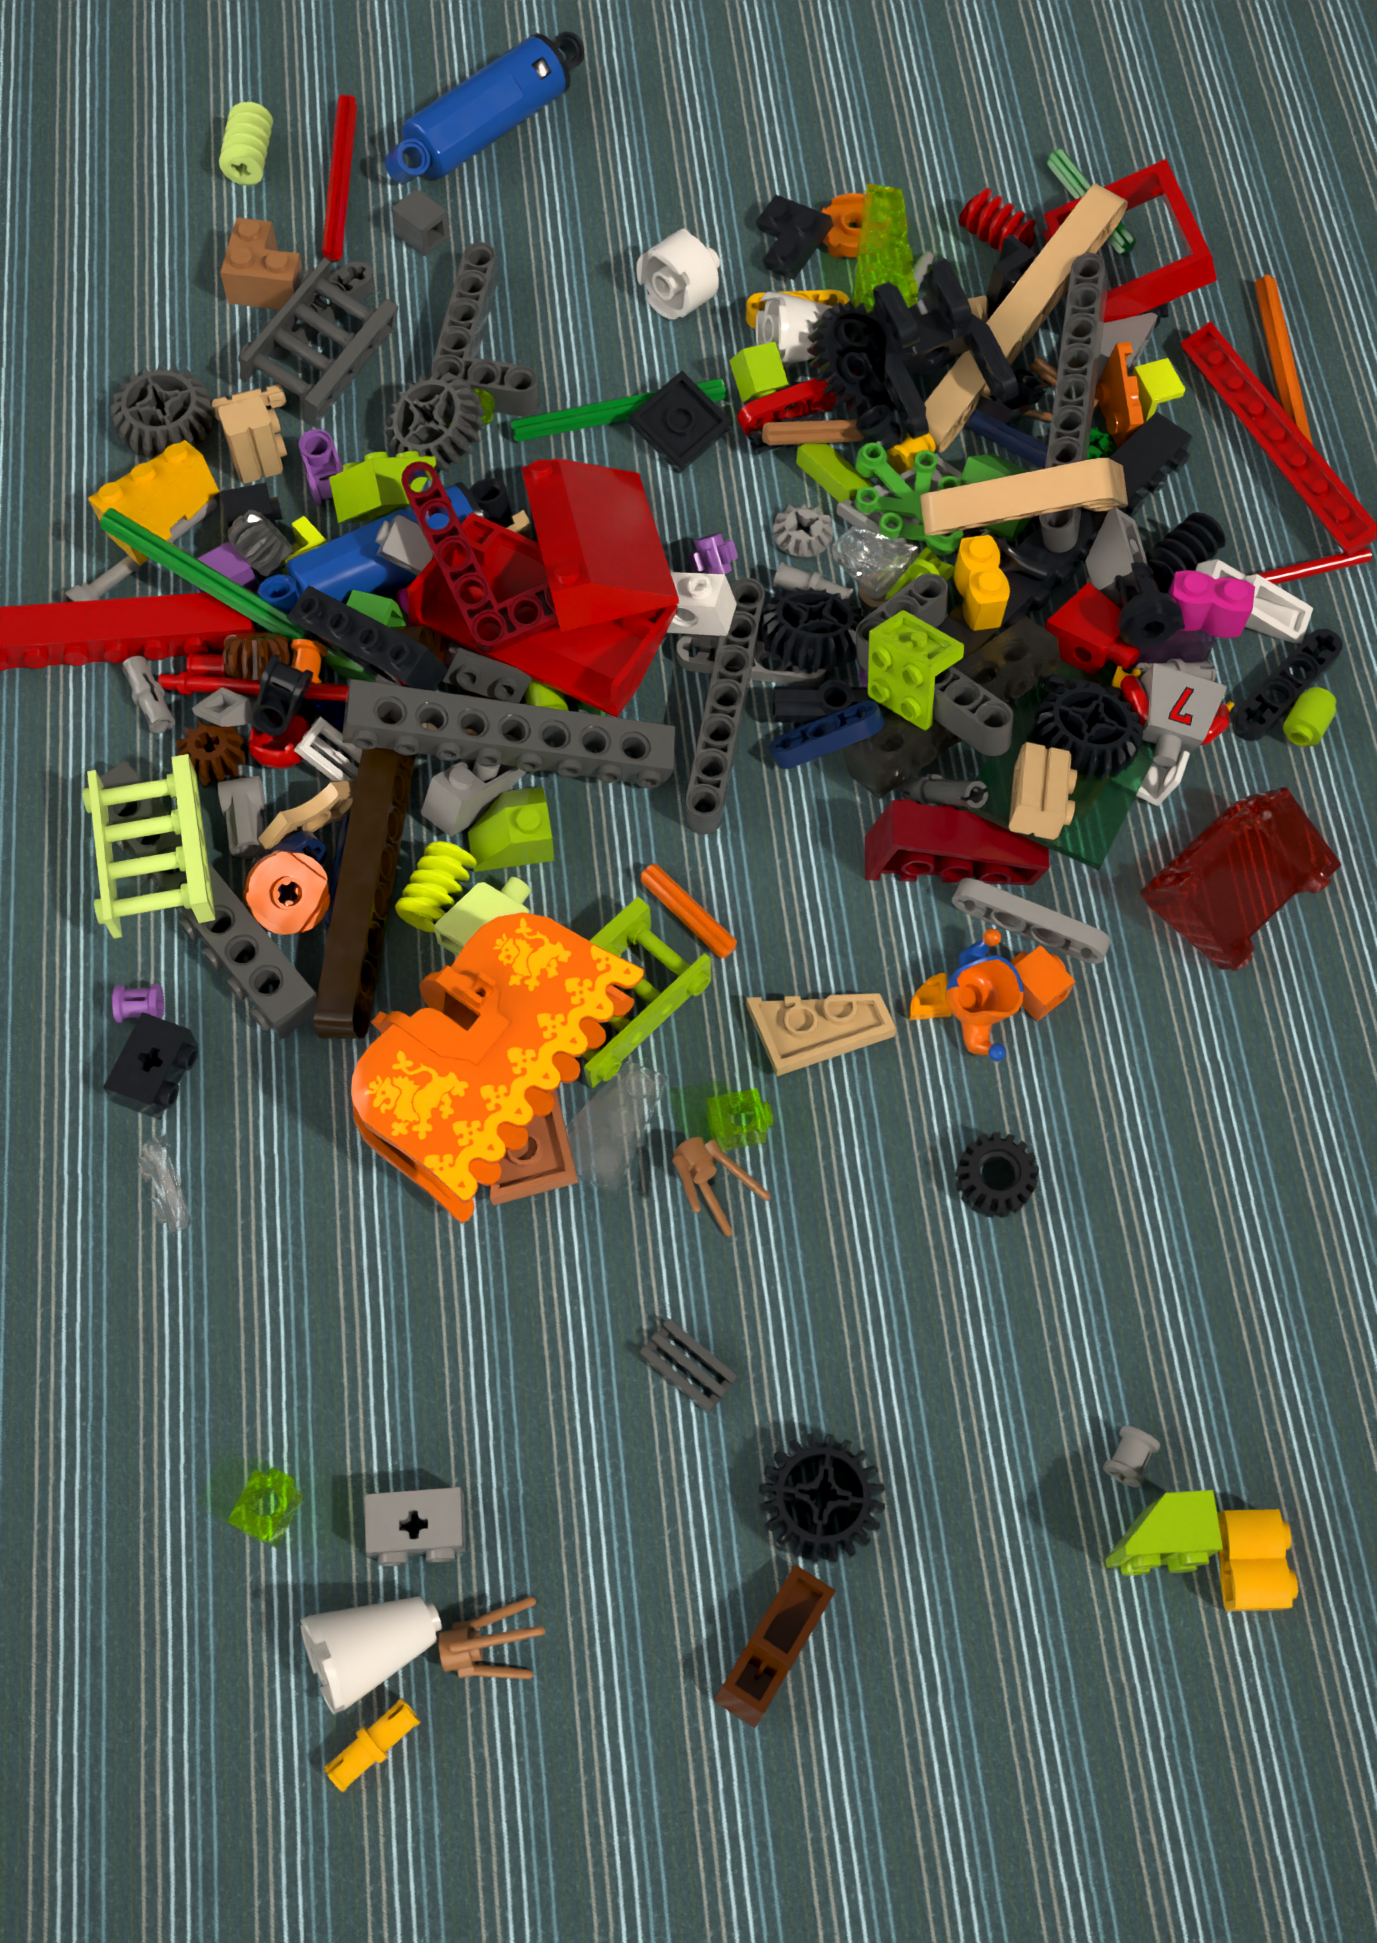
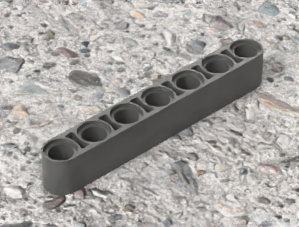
M752 578L739 579L731 586V591L737 605L728 635H720L686 795V822L693 832L701 835L715 832L722 823L751 681L755 652L760 636L765 595L762 584ZM743 602H750V603H753V604L744 605V604H741V603H743ZM735 635H744V636H746V637H744V638H736V637H733V636H735ZM727 666H739L741 670L729 672L725 668ZM730 702L733 705L724 707L719 705V703ZM715 736L725 737L726 740L714 741L711 738ZM707 771H716L719 773V775L715 777L705 776L704 773ZM700 806H708L713 810L708 813H701L695 809Z

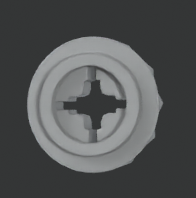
M805 502L800 507L795 508L788 505L783 513H777L773 525V537L776 544L784 552L796 557H812L822 553L830 545L833 538L834 528L831 525L830 515H824L819 506L814 509L807 507ZM797 522L801 523L804 527L810 526L809 535L803 530L796 531Z

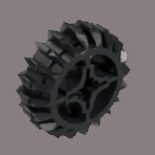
M795 587L793 593L782 591L780 597H771L770 604L765 606L760 625L761 641L764 643V650L772 653L774 660H784L785 667L794 665L798 666L799 671L806 668L812 669L814 673L818 669L832 672L834 666L845 668L847 662H855L856 628L864 617L861 616V608L853 606V600L842 599L841 593L830 594L827 593L826 588L822 591H816L812 587L802 591Z
M1072 682L1068 688L1059 685L1053 693L1048 692L1035 713L1032 736L1035 738L1036 744L1043 745L1046 749L1052 747L1070 751V769L1077 770V774H1081L1086 782L1093 775L1103 782L1108 775L1116 778L1119 773L1127 770L1133 764L1142 746L1144 726L1139 724L1140 714L1131 712L1132 703L1120 701V693L1111 695L1106 692L1105 686L1100 690L1094 689L1090 682L1083 688L1077 683Z
M814 1434L807 1435V1450L804 1451L795 1439L790 1441L788 1447L792 1458L778 1450L774 1454V1459L781 1469L774 1466H766L763 1472L767 1479L775 1484H760L758 1491L759 1494L772 1498V1500L765 1501L759 1505V1512L761 1514L775 1513V1517L765 1523L766 1531L771 1532L779 1527L783 1529V1532L776 1540V1545L781 1548L791 1538L796 1542L791 1556L796 1559L801 1555L803 1547L810 1548L809 1561L811 1564H817L820 1550H826L828 1562L835 1564L838 1560L837 1547L842 1549L847 1558L853 1557L856 1551L851 1541L852 1539L863 1547L870 1543V1538L862 1527L870 1531H877L881 1525L869 1513L878 1514L883 1513L885 1510V1503L871 1499V1497L878 1496L884 1491V1484L878 1482L869 1484L868 1482L878 1473L876 1465L862 1469L860 1465L865 1460L867 1453L861 1450L854 1458L850 1457L847 1453L851 1447V1441L847 1439L842 1442L840 1450L832 1448L834 1442L832 1434H826L823 1447H817V1440ZM819 1462L814 1481L808 1484L797 1483L796 1487L784 1485L788 1477L798 1468L806 1464ZM833 1465L840 1468L851 1478L858 1496H852L851 1491L843 1490L836 1485L833 1477ZM824 1477V1489L828 1491L827 1497L832 1496L833 1501H828L819 1520V1508L815 1506L816 1500L811 1501L810 1496H815ZM784 1500L792 1501V1505L799 1506L808 1513L810 1517V1533L800 1528L791 1519L786 1510ZM847 1510L858 1512L855 1522L849 1528L834 1535L824 1536L825 1526L830 1515L846 1513Z

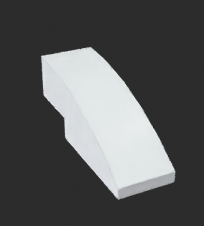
M1219 559L1198 563L1196 571L1205 573L1214 579L1237 578L1255 586L1253 610L1245 627L1291 643H1302L1313 607L1258 574L1245 576Z

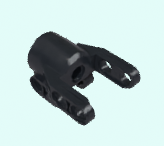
M945 258L927 265V273L923 275V278L929 290L920 301L909 308L897 286L890 282H885L873 287L875 301L873 311L886 336L884 386L908 434L914 440L929 433V426L925 415L926 406L910 377L911 374L923 375L934 372L947 365L957 355L970 351L994 397L998 398L1001 402H1005L1017 397L1019 394L1014 372L991 328L972 314L969 301Z

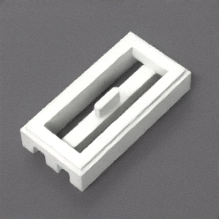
M320 716L313 722L311 729L306 732L303 740L296 746L294 751L333 782L354 781L310 746L312 745L357 780L359 769L317 735L319 733L323 734L359 764L362 749L355 747L353 744L342 743L343 734Z

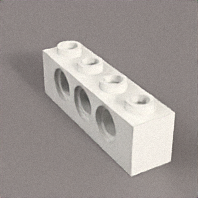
M671 572L679 604H675L678 606L677 613L666 633L727 636L737 603L725 574Z

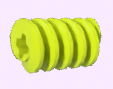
M436 841L427 845L424 850L425 856L421 857L417 863L418 870L411 874L410 884H407L402 891L403 898H400L395 905L396 912L400 918L415 928L430 933H435L433 921L437 922L446 914L440 908L451 909L455 905V901L447 894L459 896L462 893L463 889L456 881L467 882L470 875L464 868L473 869L477 864L476 859L471 854L455 844L444 841Z

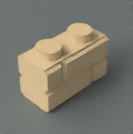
M260 396L242 400L241 404L234 402L220 406L218 413L240 482L246 484L260 480L261 476L267 478L281 474L284 469L280 457L287 456L281 434H274L281 431L274 408L267 410L263 398Z
M1028 742L1022 745L1014 766L1008 826L1010 831L1027 835L1034 833L1037 837L1054 840L1058 838L1063 825H1070L1074 814L1075 801L1068 800V794L1073 793L1077 779V770L1070 769V751L1052 747L1046 749L1043 745Z

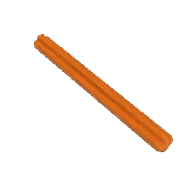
M1266 274L1255 281L1254 287L1280 406L1313 445L1276 279Z

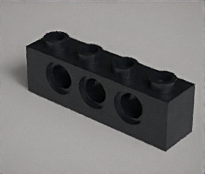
M309 585L286 617L308 640L325 645L329 652L391 685L434 691L448 671L445 665L427 646Z

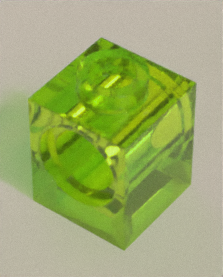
M758 1088L707 1098L706 1116L712 1140L717 1142L722 1151L766 1142L768 1127L773 1126V1117L769 1102H761ZM743 1113L749 1116L752 1122L745 1126H738L732 1123L729 1118L734 1114Z
M274 1468L270 1469L268 1475L254 1469L227 1523L234 1529L277 1549L304 1497L293 1487L296 1479ZM267 1494H277L279 1496L277 1509L268 1516H259L257 1505L260 1499Z

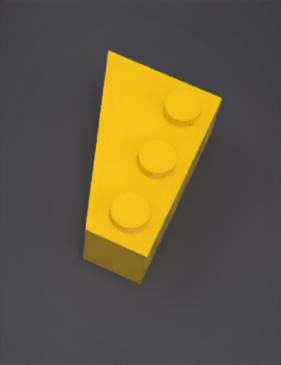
M184 440L170 445L162 454L147 463L135 466L130 473L117 481L103 485L97 493L88 497V500L99 521L109 508H113L167 541L172 536L170 529L182 517L184 520H190L219 492V489L203 455ZM106 532L140 566L148 559L146 555Z

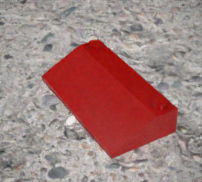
M560 458L552 460L540 459L528 466L521 467L561 633L679 604L678 594L639 473Z
M472 512L461 523L497 603H501L548 581L538 542ZM452 550L447 553L444 561L449 566L457 567L464 563L466 554L460 550ZM434 557L407 588L411 622L418 625H427L431 631L490 659L516 667L531 678L616 718L637 691L678 608L677 605H671L562 633L558 624L499 652L486 653L478 649L474 644ZM471 586L463 591L461 598L466 603L474 604L482 599L484 592L478 587ZM528 606L521 607L515 614L517 621L522 624H530L538 616L536 610ZM486 623L481 626L478 635L486 641L495 640L500 635L501 629L494 623Z

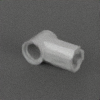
M260 776L218 782L219 800L223 816L226 818L229 848L232 856L242 857L243 859L259 857L261 853L267 851L258 839L265 831L262 812L266 811L265 796Z

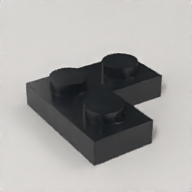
M775 194L755 221L759 231L778 238L763 258L766 269L794 280L834 226L831 215Z

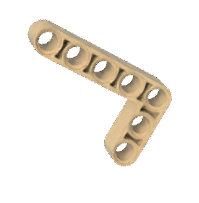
M1110 458L1090 459L920 495L926 536L946 534L1078 507L1098 512L1111 510L1114 507L1122 508L1128 506L1123 466Z

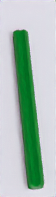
M721 378L695 383L713 402L722 401L726 398V387ZM657 391L514 419L510 425L514 441L521 442L628 420V416Z
M109 508L100 519L101 529L273 633L286 637L291 644L294 639H307L286 619L288 614L268 603L117 510Z

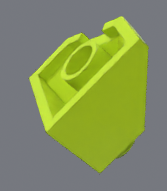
M543 786L502 792L468 832L470 852L477 862L473 872L554 861L552 832Z

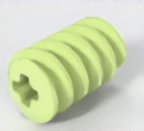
M253 102L238 103L230 109L219 165L226 177L240 185H256L263 176L273 119L269 111L260 104Z

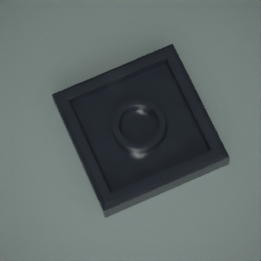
M683 371L679 372L628 416V423L678 474L733 426V421Z

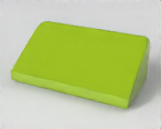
M827 443L803 444L797 448L796 464L839 503L850 499L851 502L854 501L858 490L862 487H874L868 479L859 474L850 463Z

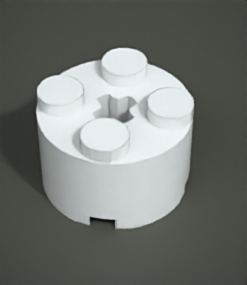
M680 229L639 257L636 266L637 279L640 286L645 283L650 293L646 296L649 304L665 318L675 320L678 317L688 315L716 294L719 285L717 268L720 266V260L713 249L706 248L686 229Z

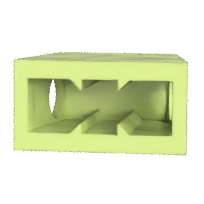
M511 877L501 891L485 882L478 883L434 925L437 943L458 956L475 932L494 918L521 912L530 913V910L522 905L531 892L530 888L516 877Z

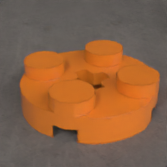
M859 193L843 194L832 199L831 205L826 210L824 207L821 211L831 215L834 226L823 240V243L828 247V253L835 258H843L845 256L858 258L879 255L883 251L884 244L889 236L890 216L887 209L881 203L880 208L870 203L871 197ZM854 222L860 228H851L849 225Z
M277 850L261 858L252 867L245 882L243 900L252 916L265 929L281 935L305 932L315 927L328 910L330 904L328 878L323 867L313 858L295 851ZM291 881L294 882L296 886L293 892L298 895L296 900L293 902L285 900L281 903L278 899L280 897L278 888L281 884L288 885Z

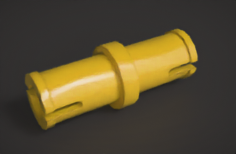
M400 1698L392 1708L369 1728L364 1725L356 1732L358 1738L335 1759L324 1766L328 1777L340 1791L344 1792L374 1762L377 1761L381 1764L389 1757L387 1751L414 1726L421 1723L420 1719L415 1716L416 1713L403 1698Z

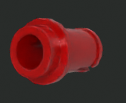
M189 653L187 657V671L193 672L195 676L234 678L225 673L223 655Z

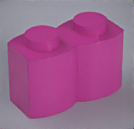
M1185 570L1175 573L1167 594L1173 596L1181 608L1185 628L1180 629L1181 631L1201 629L1212 636L1235 638L1241 635L1253 610L1255 586L1237 578L1214 579L1202 572Z

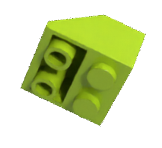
M418 451L399 453L396 457H388L387 452H374L365 455L364 462H352L343 465L342 472L329 477L338 523L370 522L410 505L401 481L404 469L409 464L417 461L426 462L434 468L436 466L435 456L419 457ZM416 478L413 480L410 488L420 493L428 478Z
M1203 1490L1163 1494L1143 1509L1105 1559L1106 1568H1121L1122 1576L1149 1574L1151 1573L1150 1569L1158 1568L1162 1565H1168L1169 1573L1195 1571L1197 1566L1209 1564V1557L1223 1550L1214 1491Z

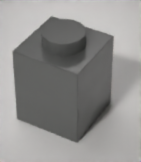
M415 189L405 198L400 199L391 208L395 235L424 257L450 237L447 211L418 189Z

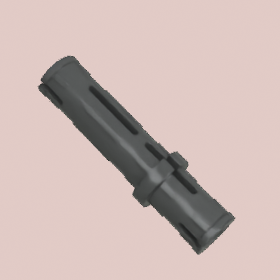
M928 774L923 777L907 776L900 784V792L910 793L901 795L903 799L919 801L923 805L937 806V804L980 808L986 803L988 798V791L977 790L987 788L980 781L949 780L942 778L940 775Z

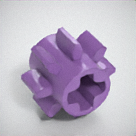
M714 533L694 540L696 549L688 553L692 571H703V574H726L732 571L730 562L738 558L733 540L724 541L722 533Z

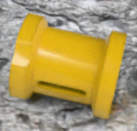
M907 432V437L900 444L886 451L887 460L897 473L902 474L912 469L918 452L923 450L935 452V442L929 433L914 440Z

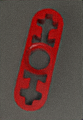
M813 378L749 402L739 411L737 422L748 437L750 431L760 430L764 424L778 422L779 419L784 417L793 419L811 413L814 410H819L822 414L826 413L836 406L834 404L836 394L833 391L825 394L823 391L827 386L826 382L816 381ZM795 402V404L791 408H789L786 411H783L788 405Z

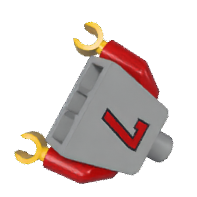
M1156 663L1142 676L1141 681L1139 680L1140 669L1134 668L1132 674H1127L1122 670L1121 666L1117 667L1111 685L1120 688L1126 702L1132 703L1131 712L1140 714L1139 724L1144 726L1142 740L1156 744L1153 761L1156 764L1165 767L1175 766L1178 761L1179 752L1185 750L1192 753L1199 745L1210 744L1228 728L1229 712L1234 703L1231 701L1226 705L1221 703L1227 686Z

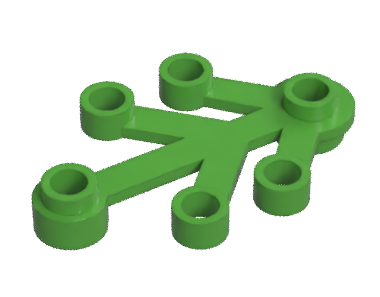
M868 443L860 448L856 460L858 473L866 478L879 477L897 497L879 496L876 489L868 486L860 488L857 492L855 499L857 510L862 513H872L874 511L886 513L880 521V535L889 540L905 538L926 541L928 548L939 556H947L958 550L963 537L962 530L946 533L948 536H942L941 534L926 536L924 531L920 495L930 492L931 475L934 474L937 466V456L928 450H923L916 454L913 469L916 473L913 491L887 463V453L881 445ZM920 462H928L930 465L924 466ZM946 476L940 480L937 491L943 490L945 487L962 486V484L956 477ZM862 498H870L872 502H865ZM900 515L916 517L922 525L903 523ZM886 524H893L897 528H888Z

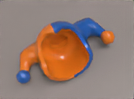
M991 928L985 931L982 939L967 947L959 955L958 968L952 973L947 982L946 1000L951 1013L961 1022L963 1039L967 1050L975 1055L989 1056L992 1060L999 1062L1005 1058L1006 1048L1000 1043H990L989 1034L993 1024L1018 1012L1023 1003L1024 990L1022 980L1016 968L1007 959L999 955L986 957L988 949L992 946H997L1002 937L997 929Z

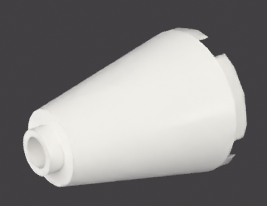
M777 291L765 293L761 301H767L765 310L758 311L756 317V345L776 341L783 366L816 358V356L807 352V348L813 344L808 339V335L814 331L811 326L819 319L818 317L829 307L832 308L833 306Z
M420 1596L315 1614L301 1619L303 1624L301 1625V1633L313 1673L317 1672L323 1684L320 1691L333 1715L347 1709L435 1644L437 1641L435 1632L442 1629L434 1604L432 1602L425 1604Z

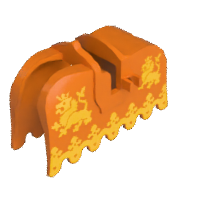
M521 912L494 918L481 926L467 941L451 967L445 965L441 971L430 973L421 981L419 985L420 993L429 1008L419 1009L411 1017L400 1011H391L389 1014L380 1011L371 1021L380 1031L381 1036L368 1047L357 1062L352 1076L351 1087L354 1122L363 1140L377 1154L429 1193L461 1224L468 1222L475 1210L473 1197L478 1190V1183L490 1186L500 1180L502 1170L498 1162L504 1158L506 1149L511 1151L523 1149L528 1142V1131L524 1127L532 1122L534 1115L545 1117L552 1112L555 1102L550 1092L556 1090L560 1082L566 1084L578 1079L581 1071L580 1064L574 1057H580L587 1049L598 1050L603 1046L606 1040V1033L599 1023L607 1022L612 1017H623L632 1009L634 999L613 985L624 989L634 988L643 979L644 969L600 948L549 917Z

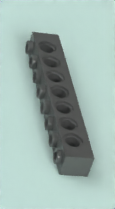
M351 679L346 696L342 743L353 744L360 749L378 747L393 749L403 755L422 753L436 755L437 758L446 761L465 759L477 761L483 766H497L501 764L516 766L526 772L545 770L558 772L559 775L570 778L581 775L595 777L605 783L624 781L637 783L643 788H656L659 786L664 787L674 771L675 726ZM389 717L396 723L387 724L381 721L380 718ZM421 723H430L437 728V730L426 729L421 725ZM462 729H471L475 731L478 735L470 736L466 734ZM504 734L512 735V736H514L518 741H517V742L509 741V740H507L503 735H504ZM544 740H551L554 743H556L558 747H551L544 742ZM584 745L593 747L598 753L589 752L585 749ZM623 751L633 753L637 759L628 757Z
M126 760L99 777L105 789L144 783ZM157 798L108 806L110 825L170 815ZM129 811H135L130 816L122 817L125 813ZM175 831L114 842L122 854L130 851L135 858L175 852L176 847L183 846L181 834L176 835ZM152 839H159L152 845H145ZM208 862L216 920L198 923L192 908L185 909L184 905L166 909L170 912L176 908L183 917L178 922L192 941L200 938L206 946L202 953L216 971L222 967L230 976L226 983L240 1001L247 997L255 1007L250 1013L258 1025L265 1032L271 1028L281 1040L314 1016L317 995ZM170 870L140 875L146 883L151 879L156 883L159 889L155 893L181 889V884L187 883L186 871L168 874ZM230 925L225 932L214 933L215 929L219 926ZM244 955H255L253 959L247 963H237V961ZM267 985H279L277 990L270 994L261 993Z

